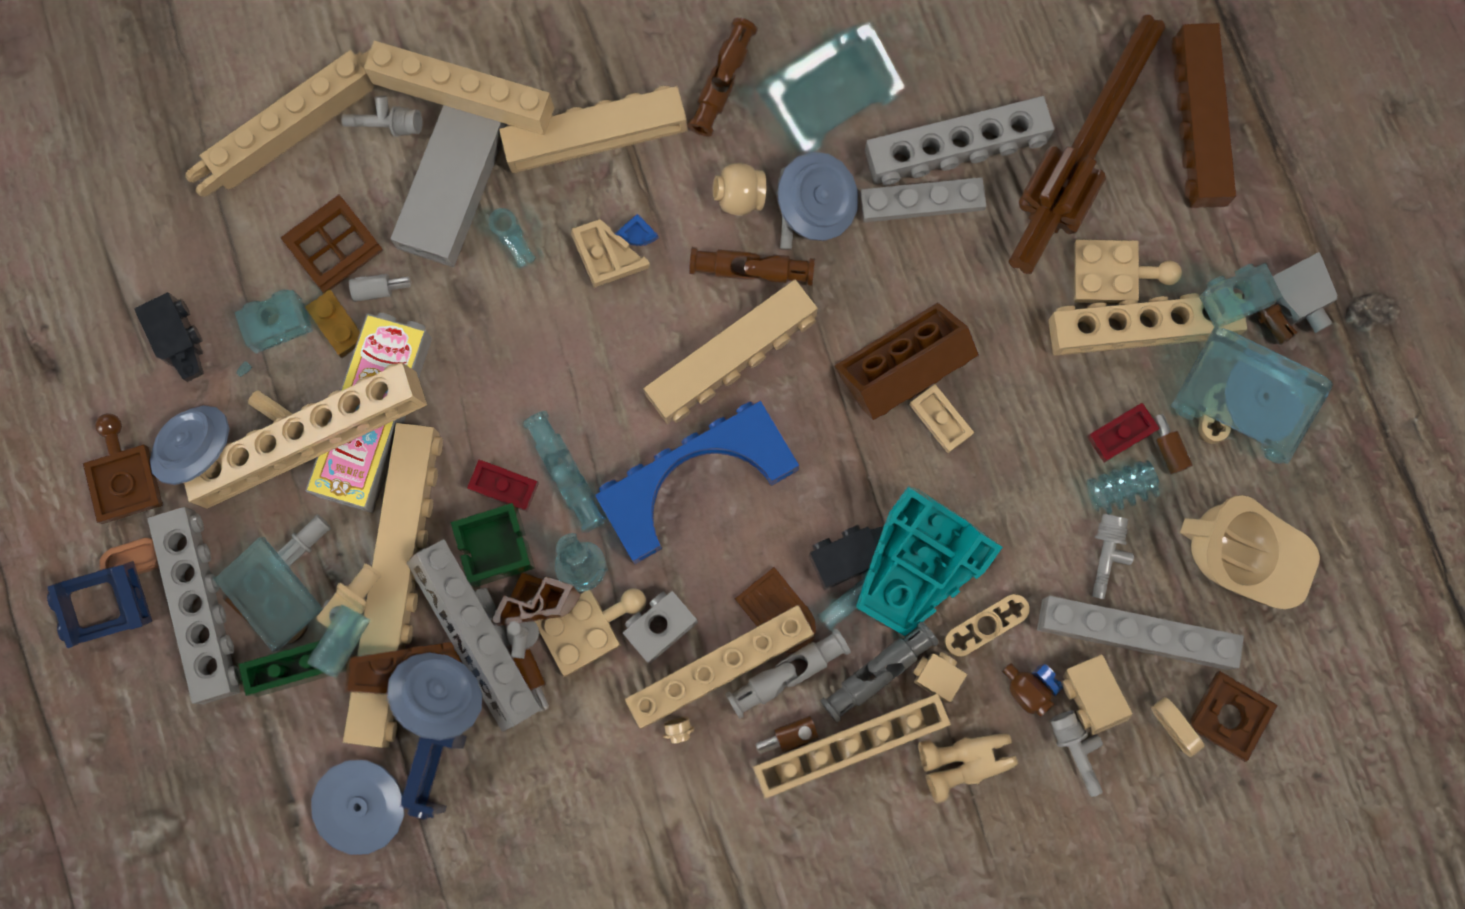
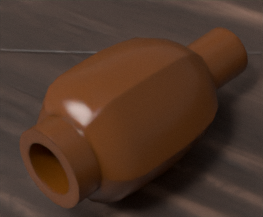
M1012 663L1002 671L1011 681L1009 689L1012 696L1027 713H1036L1039 717H1042L1055 705L1050 700L1052 697L1050 690L1034 674L1019 672Z

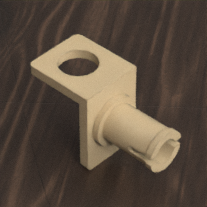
M364 564L361 571L348 586L341 583L338 584L336 594L317 616V621L337 636L344 637L366 609L367 602L364 597L382 575L370 565ZM335 607L345 608L349 613L347 622L342 625L333 624L329 618L331 610Z

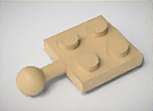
M1076 240L1074 243V303H1119L1125 300H1137L1138 303L1139 279H1158L1164 285H1173L1182 276V269L1175 261H1164L1159 266H1139V241Z
M634 588L625 591L620 602L603 611L593 591L588 589L580 594L581 596L576 605L565 616L535 621L563 677L569 676L622 646L609 622L625 613L637 614L641 612L646 606V597L642 591Z

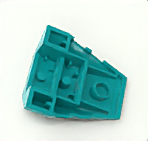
M908 486L888 514L856 607L906 636L917 627V624L924 622L936 612L935 607L949 596L954 598L959 594V588L971 578L978 579L983 575L1003 547L956 512L920 489Z

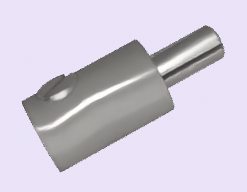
M388 274L363 276L349 280L350 293L354 302L392 296V290L411 286L409 277L390 279Z

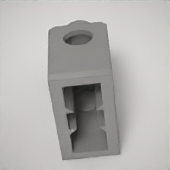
M1319 252L1268 278L1261 284V287L1274 304H1279L1283 309L1281 313L1289 324L1294 325L1306 318L1315 333L1333 324L1324 308L1336 301L1338 296Z

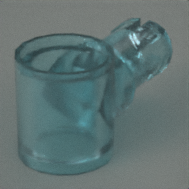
M506 208L494 210L489 217V227L498 236L502 245L508 247L519 269L527 266L523 255L529 263L535 261L536 257L523 238L524 232L520 227L518 218ZM503 216H509L512 220V225L507 231H499L497 228V222Z

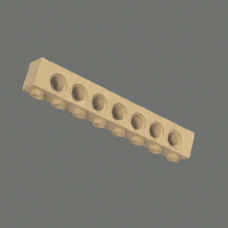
M402 362L391 364L384 371L372 377L361 378L355 385L345 390L334 391L329 394L328 398L322 401L307 404L299 412L290 416L280 417L273 424L263 429L250 431L246 434V437L236 442L227 443L219 458L206 472L184 483L189 502L208 509L426 406L427 403L417 372ZM388 391L386 397L383 398L385 392Z

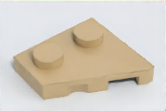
M599 219L571 229V235L594 288L649 269V261L645 257L641 258L629 248V243L622 237L615 235L611 228Z

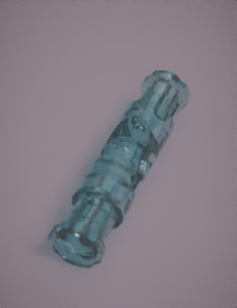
M538 412L523 422V426L525 429H529L536 442L535 448L552 479L556 482L558 490L568 508L574 510L582 524L581 531L583 533L589 532L605 523L607 518L599 512L593 501L594 494L578 470V466L559 433L556 434L548 420V412ZM558 457L563 460V464L558 465Z

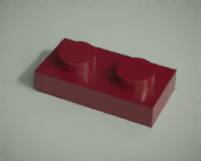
M1140 403L1090 433L1087 438L1105 463L1155 433L1160 428L1144 404Z
M479 459L467 489L504 504L513 503L518 509L528 512L539 482Z

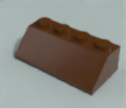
M937 302L834 365L858 405L872 420H875L887 414L891 409L904 401L913 398L917 393L930 385L939 382L946 375L965 366L969 361L979 356L968 326Z

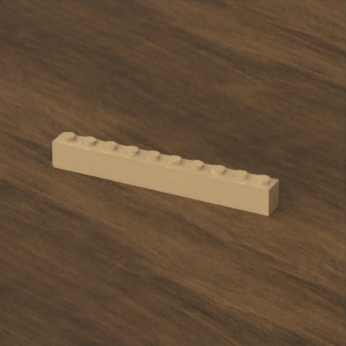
M396 423L372 565L382 577L377 580L367 595L357 656L403 650L406 644L411 642L413 627L409 625L411 612H415L417 608L418 594L414 593L416 579L407 562L416 553L420 552L421 549H425L427 545L428 531L424 530L426 517H431L433 500L429 499L431 486H436L438 469L434 468L436 456L441 455L443 438L439 437L440 433L434 427ZM351 693L343 743L389 747L390 741L393 742L396 737L397 722H393L394 715L392 714L387 695Z

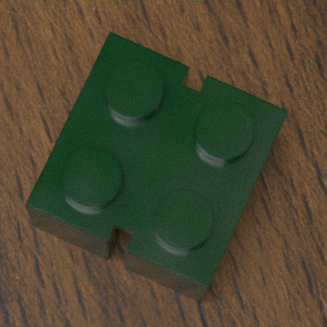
M513 503L450 522L458 550L464 553L460 558L466 579L474 588L536 569L528 541L523 538L526 534L519 510Z

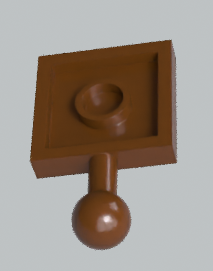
M111 413L99 416L96 420L95 428L97 433L105 438L109 455L83 463L97 523H109L163 506L157 479L151 470L149 447L140 445L122 451L118 434L122 429L121 420L118 416Z

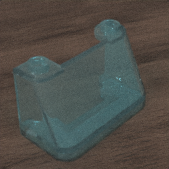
M870 22L852 25L761 82L755 89L799 152L806 151L810 153L823 146L822 140L826 137L825 133L872 103L880 102L882 105H886L898 97L896 92L904 88V85Z
M1215 327L1201 348L1171 407L1175 408L1180 416L1190 420L1194 419V417L1200 418L1205 414L1261 442V449L1265 452L1264 457L1278 464L1282 462L1288 464L1326 401L1333 383L1325 376L1225 328Z

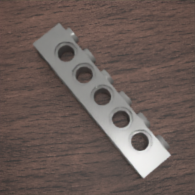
M1041 96L869 139L866 141L864 152L874 185L880 183L892 185L900 181V178L908 176L913 178L923 177L929 174L931 170L939 168L943 171L951 170L959 166V163L967 161L979 163L988 159L991 155L1000 153L1001 156H1007L1015 153L1019 148L1027 146L1030 148L1041 147L1049 141L1054 131V126L1045 98ZM1019 125L1025 132H1016L1011 126ZM990 132L996 139L988 140L983 137L982 133ZM956 139L962 140L966 146L957 147L952 141ZM932 147L937 151V154L929 155L923 151V148ZM902 154L907 157L908 161L898 162L893 156Z
M182 507L147 518L192 704H207L239 694V685L242 682L241 674L238 667L233 665L231 654L234 653V646L230 636L226 635L223 623L226 622V614L223 606L218 604L216 592L219 591V586L215 575L210 572L208 562L211 561V553L207 544L203 543L201 532L204 531V525L200 515L196 511ZM186 536V547L182 551H178V541ZM193 566L195 571L194 577L186 582L185 572L189 567ZM197 597H200L202 599V606L199 611L194 613L192 603ZM207 627L209 629L210 636L209 639L202 644L199 639V635L202 629ZM212 658H215L217 669L210 675L207 671V664Z

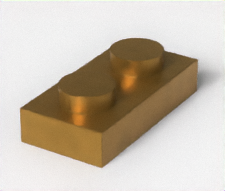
M328 290L305 306L310 316L341 358L355 349L361 331L331 290Z

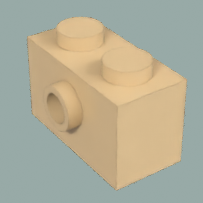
M1103 655L1066 669L1063 675L1064 681H1062L1064 692L1069 699L1074 698L1079 708L1076 711L1077 717L1084 729L1089 728L1092 736L1129 720L1132 712Z

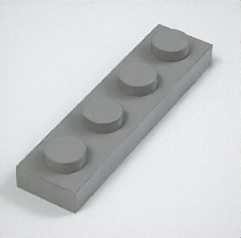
M982 177L861 189L860 192L863 222L984 211L986 208Z

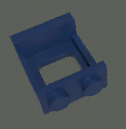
M134 561L47 586L49 591L47 601L49 607L56 613L58 620L57 633L59 638L65 642L66 648L127 629L139 628L152 622ZM101 583H110L120 609L119 618L89 627L80 626L71 600V594L74 591Z
M461 734L443 740L420 736L400 803V807L409 809L408 815L427 820L428 817L434 818L436 814L445 813L447 806L428 800L444 747L464 749L466 735Z

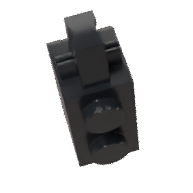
M167 292L134 308L153 352L158 359L174 366L186 382L204 374L199 355L203 354L199 343L203 342L198 329L194 325H190L187 318L190 315V311L182 299L178 300Z
M859 525L843 531V538L831 542L830 538H827L813 545L814 551L809 553V558L824 591L869 570L884 526L870 530L869 526L860 529Z

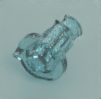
M575 533L566 534L558 541L556 546L558 556L555 561V573L559 581L573 585L578 592L595 588L603 580L606 571H608L606 559L600 548L590 542H580Z

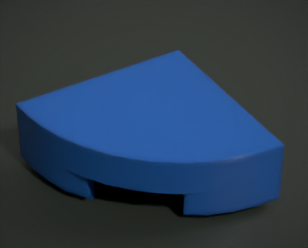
M638 213L615 233V235L622 237L632 246L647 245L659 238L658 234Z
M1047 664L1038 666L1032 672L1047 686L1054 697L1063 689L1062 682L1055 678V673Z

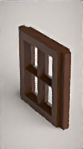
M340 194L280 237L323 293L333 289L383 251L379 243ZM342 214L351 227L332 240L323 227ZM318 231L328 244L309 257L300 244ZM355 231L364 244L346 257L336 244ZM332 248L341 261L322 274L313 261Z

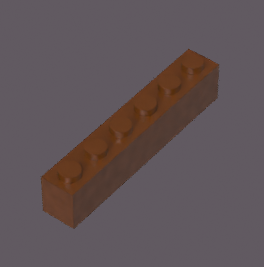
M1183 24L1177 35L1173 36L1172 53L1177 56L1174 79L1176 83H1179L1180 93L1177 96V109L1182 111L1179 134L1180 139L1184 140L1185 143L1182 165L1184 169H1187L1188 179L1185 182V196L1190 198V208L1227 207L1236 197L1220 24Z

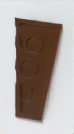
M452 642L348 658L345 692L387 695L389 679L397 666L415 655L435 653L447 655L462 664L463 662Z

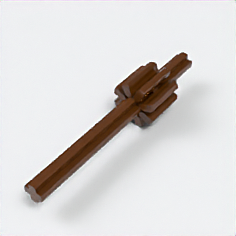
M1143 15L1072 146H1067L1064 152L1055 146L1046 150L1018 202L1022 211L1030 212L1028 217L1030 223L1008 261L1013 268H1019L1025 274H1032L1053 233L1057 234L1062 229L1067 234H1073L1078 231L1106 180L1105 172L1094 168L1097 163L1094 158L1166 27L1162 20H1155L1152 15Z

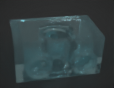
M1266 263L1255 268L1253 264H1248L1234 272L1236 276L1229 279L1220 276L1206 284L1207 289L1199 297L1216 330L1271 307L1283 297ZM1233 288L1240 289L1244 293L1245 299L1236 297Z
M294 290L278 291L270 299L262 302H249L243 306V309L234 312L246 346L255 353L314 331L303 300ZM279 313L278 320L274 324L268 325L270 316Z

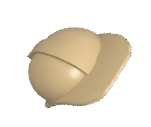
M1241 495L1233 496L1223 504L1209 509L1200 520L1185 518L1180 534L1192 540L1191 551L1196 565L1214 583L1244 597L1278 609L1297 607L1307 598L1320 560L1317 547L1306 534L1275 516L1255 499Z

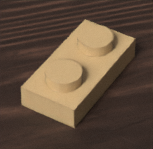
M936 384L909 404L948 454L974 434L973 430Z

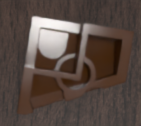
M522 573L511 596H503L491 622L493 625L503 626L509 625L511 622L524 623L563 617L573 609L581 595L571 584L546 576L543 580Z

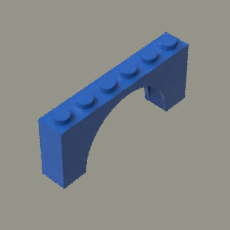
M752 401L745 403L736 410L737 414L727 420L725 417L715 420L708 426L710 430L699 435L696 432L687 436L681 441L683 445L672 451L670 448H667L654 456V462L645 467L643 464H639L627 471L626 474L628 476L619 482H616L615 479L608 481L599 488L600 492L595 496L634 564L662 550L654 527L655 501L665 479L682 463L707 454L733 456L755 467L771 486L799 470L798 462L761 401L755 404Z

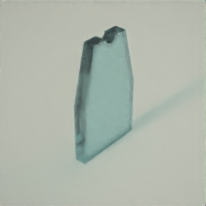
M245 361L239 367L236 374L241 377L252 366Z

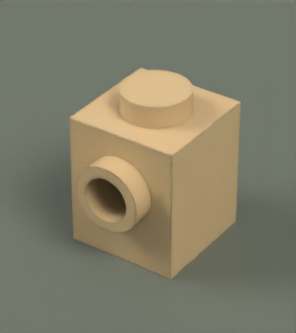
M942 652L938 656L933 653L928 659L922 656L913 671L917 675L913 683L933 695L939 694L942 701L950 703L967 674L955 667L957 661Z

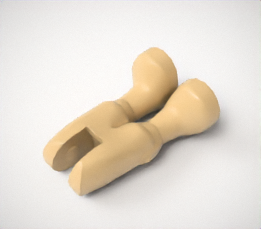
M995 734L972 739L964 737L954 743L953 746L937 747L931 741L919 742L920 759L925 771L934 770L955 761H962L964 763L955 769L926 775L927 784L935 803L947 800L949 790L959 784H979L983 779L1003 773L1018 765L1016 755L1001 757L995 760L992 748L997 749L1012 743L1010 735Z

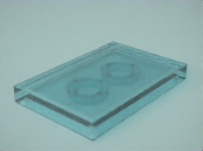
M259 537L214 579L272 652L279 651L323 610L265 537Z

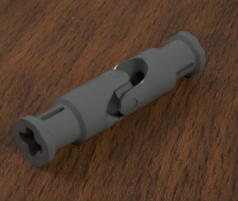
M924 622L917 624L918 628L904 639H897L877 657L841 683L842 687L827 699L822 698L820 700L836 723L840 722L841 716L855 705L861 706L891 680L918 661L917 657L931 646L939 644L936 636ZM871 675L875 677V679L867 681Z

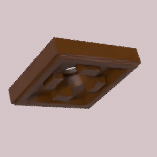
M1217 671L1189 724L1201 737L1243 762H1248L1278 705L1223 672ZM1228 704L1235 706L1240 713V722L1232 729L1224 727L1218 721L1221 708Z

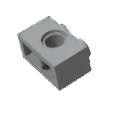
M664 591L661 592L649 603L652 608L643 616L638 612L625 623L628 629L623 634L649 664L698 623V620L673 591L669 594H666ZM655 617H664L668 622L667 629L661 634H655L650 629V623Z

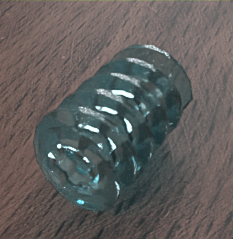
M1148 460L1145 463L1138 461L1133 467L1126 465L1122 468V471L1112 470L1110 476L1103 473L1098 476V481L1095 478H1089L1086 483L1088 495L1095 510L1099 512L1100 508L1103 507L1108 515L1112 514L1113 503L1121 511L1124 509L1125 499H1127L1131 506H1135L1136 495L1143 502L1148 501L1147 491H1150L1155 498L1160 496L1159 479L1153 465Z

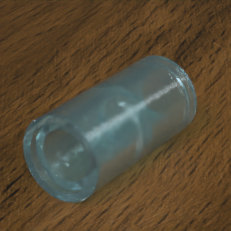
M341 605L307 663L337 679L371 620L355 610Z

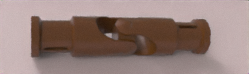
M734 18L729 38L723 41L718 53L717 65L709 73L697 100L698 108L694 118L689 119L687 126L696 134L710 137L714 132L712 126L717 115L722 113L735 83L736 75L733 76V74L743 65L748 54L747 47L751 37L755 36L758 31L755 24L747 19ZM712 80L715 86L719 88L728 87L726 92L722 93L715 90L712 86Z
M692 247L689 274L694 275L696 272L714 273L716 277L754 280L760 276L775 283H787V281L796 280L797 282H806L808 286H812L815 258H810L809 261L794 260L785 255H772L760 258V255L751 252L718 249L717 252L699 251L697 247ZM738 257H747L744 265L745 274H739L734 271L732 260Z

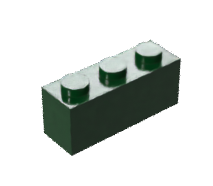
M330 637L240 663L238 665L245 696L260 697L346 672L348 654L344 639Z

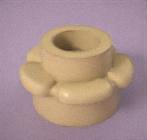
M688 717L675 718L663 724L665 729L663 737L671 739V743L684 742L690 739L689 734L695 728L690 725Z

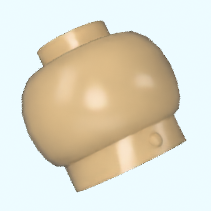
M742 163L727 165L722 170L721 175L714 178V200L719 201L721 208L725 212L733 215H747L752 210L761 211L765 203L767 188L764 171L755 170L752 166Z

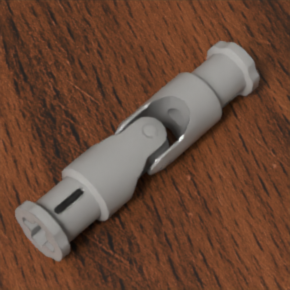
M835 628L830 636L818 643L811 642L781 660L775 666V669L762 671L749 679L747 685L733 693L729 691L725 695L740 719L744 716L745 711L759 703L764 705L777 697L786 686L792 687L826 668L827 663L843 653L848 655L851 651L839 630ZM803 660L808 664V667L798 677L795 667L790 663L791 661Z

